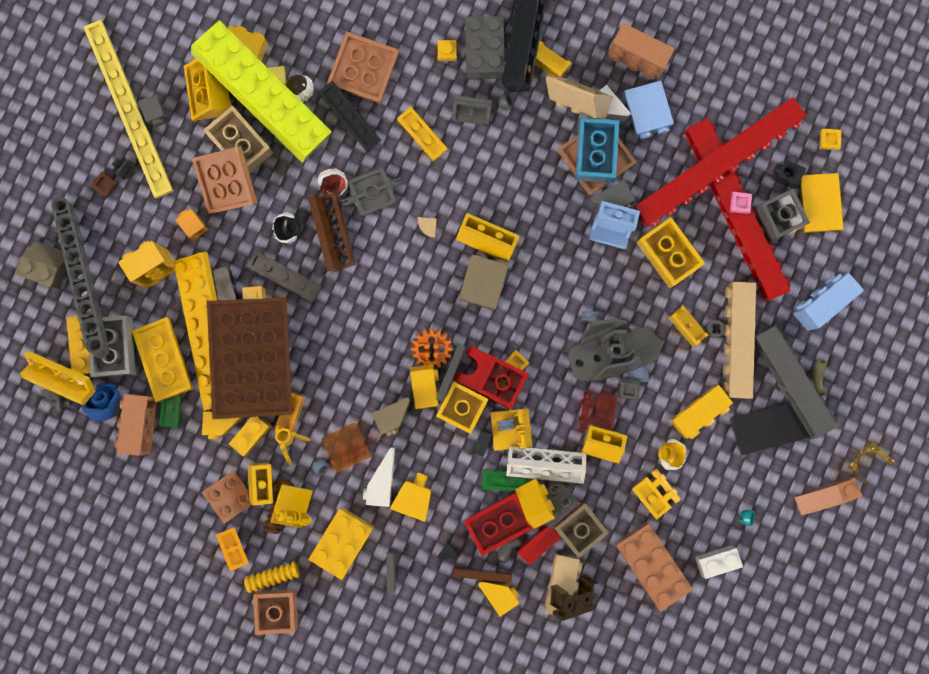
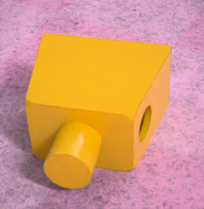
M417 472L414 482L406 480L390 509L425 522L432 490L424 487L428 476Z

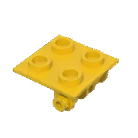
M529 409L490 412L494 451L509 449V446H517L519 448L532 447ZM514 419L513 425L515 429L498 431L500 425L497 424V421Z
M282 484L270 523L300 528L310 524L312 518L306 513L313 490Z

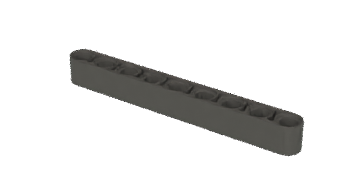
M57 197L52 201L51 208L85 348L96 358H104L109 353V344L76 211L66 198ZM80 274H83L80 279H77ZM85 291H87V294H86L85 296L81 297L82 294H83ZM92 308L91 312L86 315V311ZM96 326V329L90 332L91 328ZM101 344L100 348L94 351L95 346Z

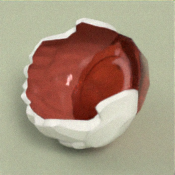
M336 168L327 169L319 174L318 185L324 194L337 192V196H341L348 187V180L344 172Z

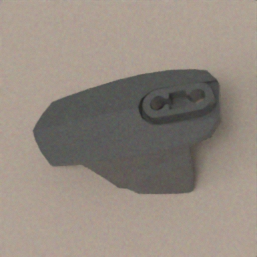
M617 318L592 322L581 337V342L570 349L568 360L573 375L581 381L603 380L628 373L658 360L661 345L658 337L648 327L631 329L626 320ZM594 358H599L600 362L594 361ZM576 363H581L583 366L577 367Z

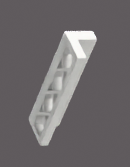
M509 446L506 476L584 484L586 453ZM512 453H519L524 457L521 459L512 458ZM534 455H539V456H541L543 459L540 460V461H537V460H534L532 457H533ZM553 457H559L562 461L557 463L552 461L551 459ZM580 459L582 460V465L573 464L571 460Z

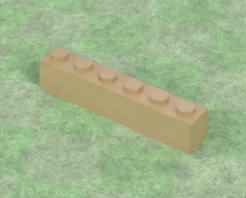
M732 282L726 287L725 296L728 298V306L725 307V317L728 318L724 335L727 336V344H724L726 363L723 365V374H726V382H723L722 389L729 398L753 399L756 283Z

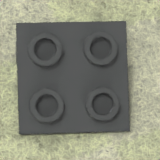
M555 481L547 488L549 493L546 495L547 499L551 500L555 508L552 511L555 519L545 523L549 529L580 505L561 481Z

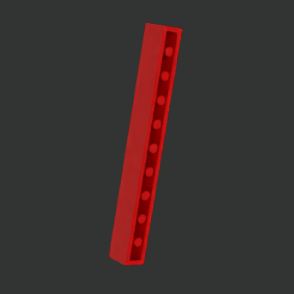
M792 97L636 205L633 209L640 211L638 219L645 228L650 225L652 228L662 222L661 217L664 215L669 217L678 211L677 206L683 204V206L687 205L693 200L692 196L697 192L701 195L709 189L708 185L714 182L717 184L725 178L723 174L728 171L733 173L740 168L739 163L742 161L749 162L756 156L755 152L759 149L763 152L772 145V140L776 138L779 141L788 134L786 132L791 127L793 130L803 124L802 119L807 115L795 98Z
M709 119L694 124L684 131L698 162L724 145L720 139L718 140L715 125L712 122L710 123ZM728 171L723 174L724 179L717 184L712 182L709 186L764 302H767L791 291L789 288L790 282L781 271L782 265L780 261L775 259L773 246L770 242H767L764 236L766 233L763 226L759 225L756 219L757 213L755 209L751 208L750 214L730 212L731 193H746V191H743L740 186L741 180L738 174Z

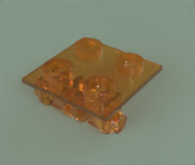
M356 422L321 438L330 456L331 464L337 473L372 457Z

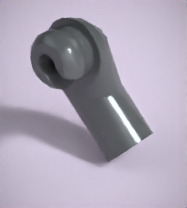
M518 537L500 546L497 554L500 562L507 563L510 559L511 550L521 546Z

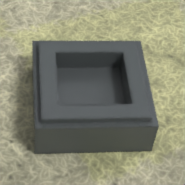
M621 378L618 398L638 400L640 380Z

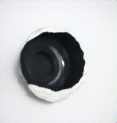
M284 212L276 216L273 221V234H275V238L279 242L291 244L297 239L301 225L293 214Z

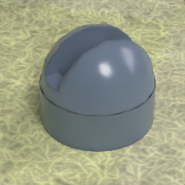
M318 459L317 463L313 462L312 469L317 476H322L329 470V465L323 459Z

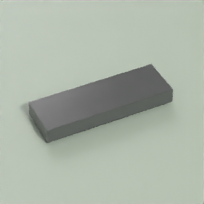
M458 344L436 400L444 401L463 356L465 345Z

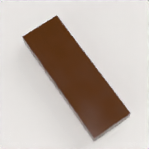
M454 566V577L506 583L512 582L511 572Z

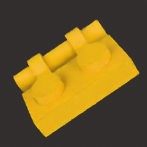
M656 468L651 472L655 478L654 481L651 482L648 477H645L631 489L657 520L672 508L667 502L669 499L677 503L681 498L677 494L678 491L675 487H671L667 482V477ZM659 485L666 491L663 496L656 489Z

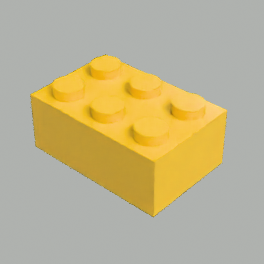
M671 217L636 242L669 288H672L705 264Z
M153 241L142 243L138 250L126 253L122 256L123 259L118 262L130 282L147 289L175 272L176 266L169 250Z
M339 508L308 560L342 580L374 529V526L345 508Z

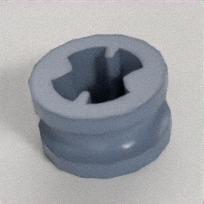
M582 311L584 316L581 318V321H598L596 318L599 315L598 312Z
M514 419L497 421V424L500 425L498 431L515 429L513 425Z

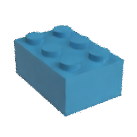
M580 118L578 123L575 180L614 182L617 170L619 120Z

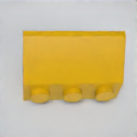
M196 58L184 66L192 121L219 117L231 107L228 89Z

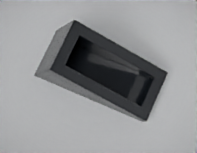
M480 431L472 453L483 457L492 435Z

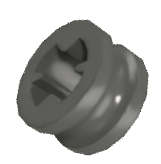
M719 320L711 321L706 326V332L712 338L720 337L725 331L724 324ZM717 324L719 326V333H712L713 328L711 326Z

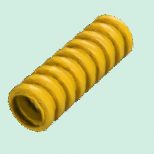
M292 561L291 564L286 563L285 566L274 567V570L270 568L267 572L264 570L262 573L258 572L256 575L246 576L244 579L247 592L252 593L253 590L256 592L259 588L261 590L264 589L265 586L269 588L270 585L275 586L276 583L281 584L282 581L293 580V577L297 579L300 575L297 563Z

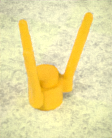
M285 428L276 429L275 439L280 444V449L283 451L288 465L291 466L292 462L286 446L291 445L294 438L308 442L310 438L296 432H290Z

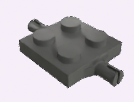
M382 167L348 180L351 196L342 199L341 203L343 207L354 203L361 217L397 204L393 195V188L403 184L402 178L399 177L390 181Z

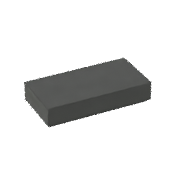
M388 551L386 553L387 593H394L396 591V558L394 551Z

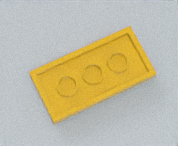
M165 317L132 331L155 402L159 403L193 389L170 318Z

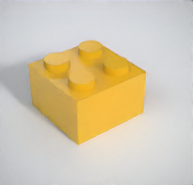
M453 382L436 417L471 434L488 399Z

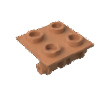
M234 470L201 492L224 524L252 505L249 502L248 489Z

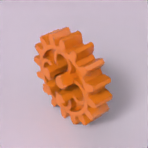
M431 327L428 332L423 328V334L416 333L418 339L413 338L412 343L414 345L411 346V351H415L412 354L413 358L418 357L417 364L423 362V365L433 364V367L437 365L440 368L441 362L447 363V358H451L449 351L453 350V346L449 345L451 338L446 339V332L441 334L440 328L434 331L433 327ZM429 337H434V338H435V339H434V345H433V347H434V357H435V359H430V358H429V357H430V339H429ZM424 346L425 349L420 350L419 347ZM439 346H444L445 349L440 350Z

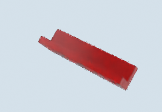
M578 505L574 510H572L567 516H569L578 507H580V505ZM545 524L516 551L528 565H531L561 537L554 527L549 529Z

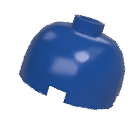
M100 383L96 385V392L84 405H81L83 412L90 419L98 422L106 421L116 416L120 411L121 400L120 393L113 384Z

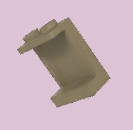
M480 253L471 255L459 301L495 311L509 266L505 264L506 261L497 258L493 261Z

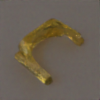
M870 442L869 445L866 444L848 467L864 484H867L868 481L857 473L858 460L863 454L874 453L892 465L894 463V460L874 442Z

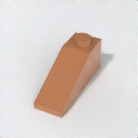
M845 477L795 496L794 499L800 514L806 515L847 503L862 497L856 479Z

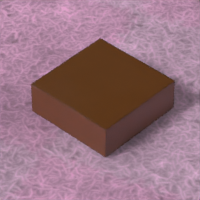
M101 171L90 187L108 198L119 183Z

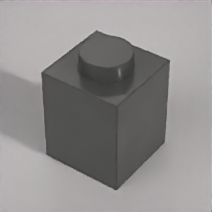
M156 94L138 101L144 118L151 127H159L169 120L162 101Z

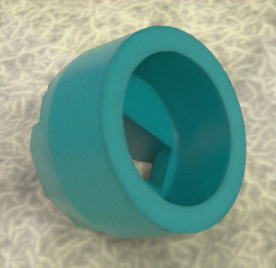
M741 511L739 516L743 518H739V521L744 525L752 526L754 523V511Z

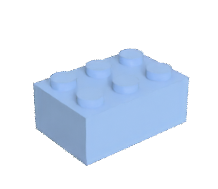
M840 273L832 276L825 282L826 286L821 289L818 288L810 294L812 298L806 301L803 300L796 306L797 310L793 314L807 331L823 326L864 291L850 273L844 275Z

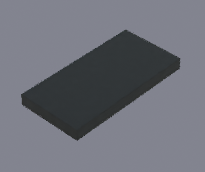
M790 402L730 418L741 456L810 437Z

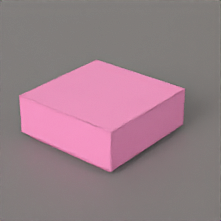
M732 192L730 212L750 214L752 194Z

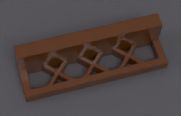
M337 192L324 196L314 195L309 197L308 200L327 271L337 272L355 266ZM332 198L334 205L330 211L326 208L325 200ZM333 216L338 219L336 229L330 223ZM338 234L343 238L341 247L336 245L335 242ZM342 252L347 254L349 263L341 265L340 257Z

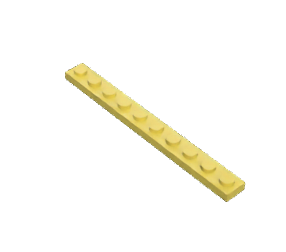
M98 20L84 26L86 35L154 198L158 199L174 192L103 21Z

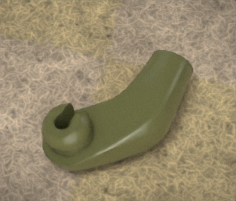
M824 359L817 360L810 375V379H812L816 386V392L821 396L827 393L826 386H822L827 362Z

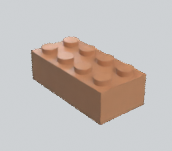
M646 521L614 542L660 612L693 590L650 524Z

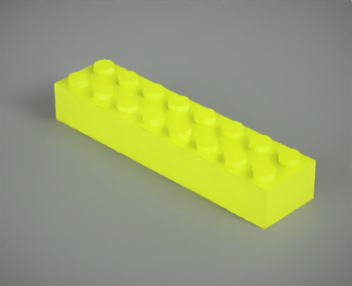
M220 20L191 45V54L302 163L329 138L332 131Z

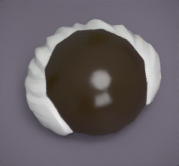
M296 74L287 80L285 86L302 103L308 101L313 96L314 86L308 76Z

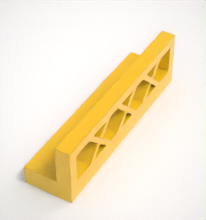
M30 351L24 354L29 364L20 373L23 379L81 405H84L96 392L89 377Z

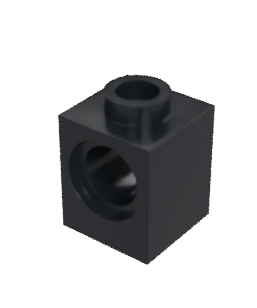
M784 159L774 167L773 174L775 175L773 180L794 189L800 184L806 168ZM784 169L790 171L791 177H787L784 174Z

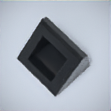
M447 541L438 553V559H457L458 552Z

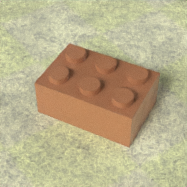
M622 23L608 56L617 63L622 62L633 71L644 73L649 79L658 80L675 48Z
M124 394V397L120 400L121 417H119L117 422L119 434L115 439L116 453L138 456L149 455L152 449L157 402H155L152 396Z

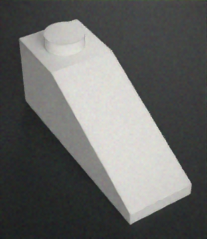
M395 447L389 449L367 488H364L363 500H366V505L385 507L391 505Z

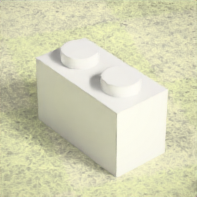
M732 545L695 557L700 575L705 579L743 567L738 550Z

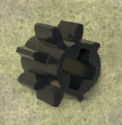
M124 156L121 160L116 157L111 164L115 167L112 172L123 180L127 176L132 178L136 173L133 169L135 164Z

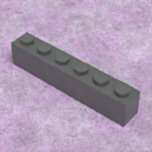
M775 325L756 336L754 345L811 439L819 438L838 427L835 423L837 422L836 418L827 410L826 402L816 392V386L812 379H808L803 364L795 358L794 349L787 345L784 340L785 335L783 331Z

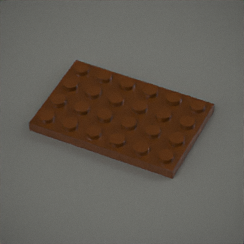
M287 298L207 301L212 419L292 415Z

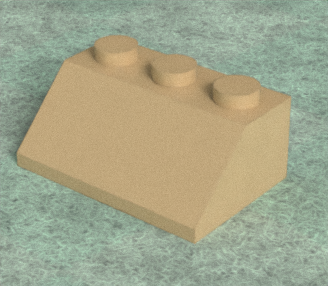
M546 77L549 99L556 101L555 105L562 108L568 106L572 108V112L582 114L583 112L587 114V118L606 119L613 96L567 78Z

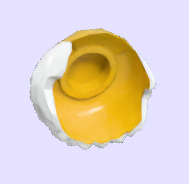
M669 439L662 444L658 450V457L662 466L666 470L680 469L686 461V447L676 439Z

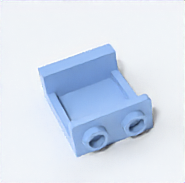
M661 81L624 91L622 98L624 103H627L628 110L631 113L630 117L635 130L634 138L646 139L651 137L653 133L664 134L670 131L669 129L673 126L674 122Z
M602 201L594 219L589 239L626 249L630 234L637 227L640 211Z

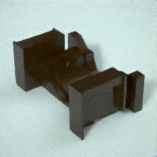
M587 575L580 576V595H569V592L557 584L550 586V605L558 609L553 611V615L564 621L596 610V605L592 603V599H595L593 597L594 585L598 584V582Z

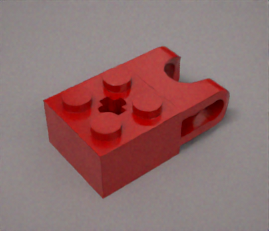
M468 347L466 351L467 356L477 363V370L471 375L460 372L456 373L453 377L454 382L512 411L529 377V373L475 347ZM506 380L508 386L500 388V384H497L498 381Z

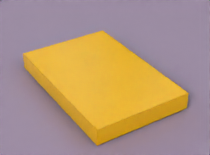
M839 173L803 175L799 184L801 205L810 222L803 226V232L843 230Z

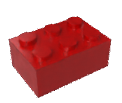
M515 492L463 519L482 556L534 529L526 520Z

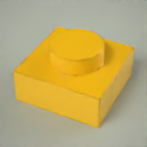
M438 40V61H457L456 40Z
M820 130L819 149H841V130Z

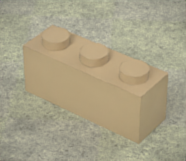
M555 553L544 608L545 614L553 615V611L558 610L550 605V586L557 584L569 592V595L577 594L578 582H576L577 574L580 575L582 570V563H580L578 557Z

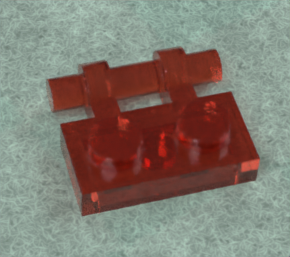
M584 392L580 403L582 411L578 420L580 422L579 430L587 431L588 423H592L595 427L613 432L617 395L597 393L595 401L591 400V392ZM590 406H595L594 418L589 417Z

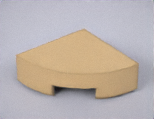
M418 217V225L422 232L428 237L435 238L437 219Z

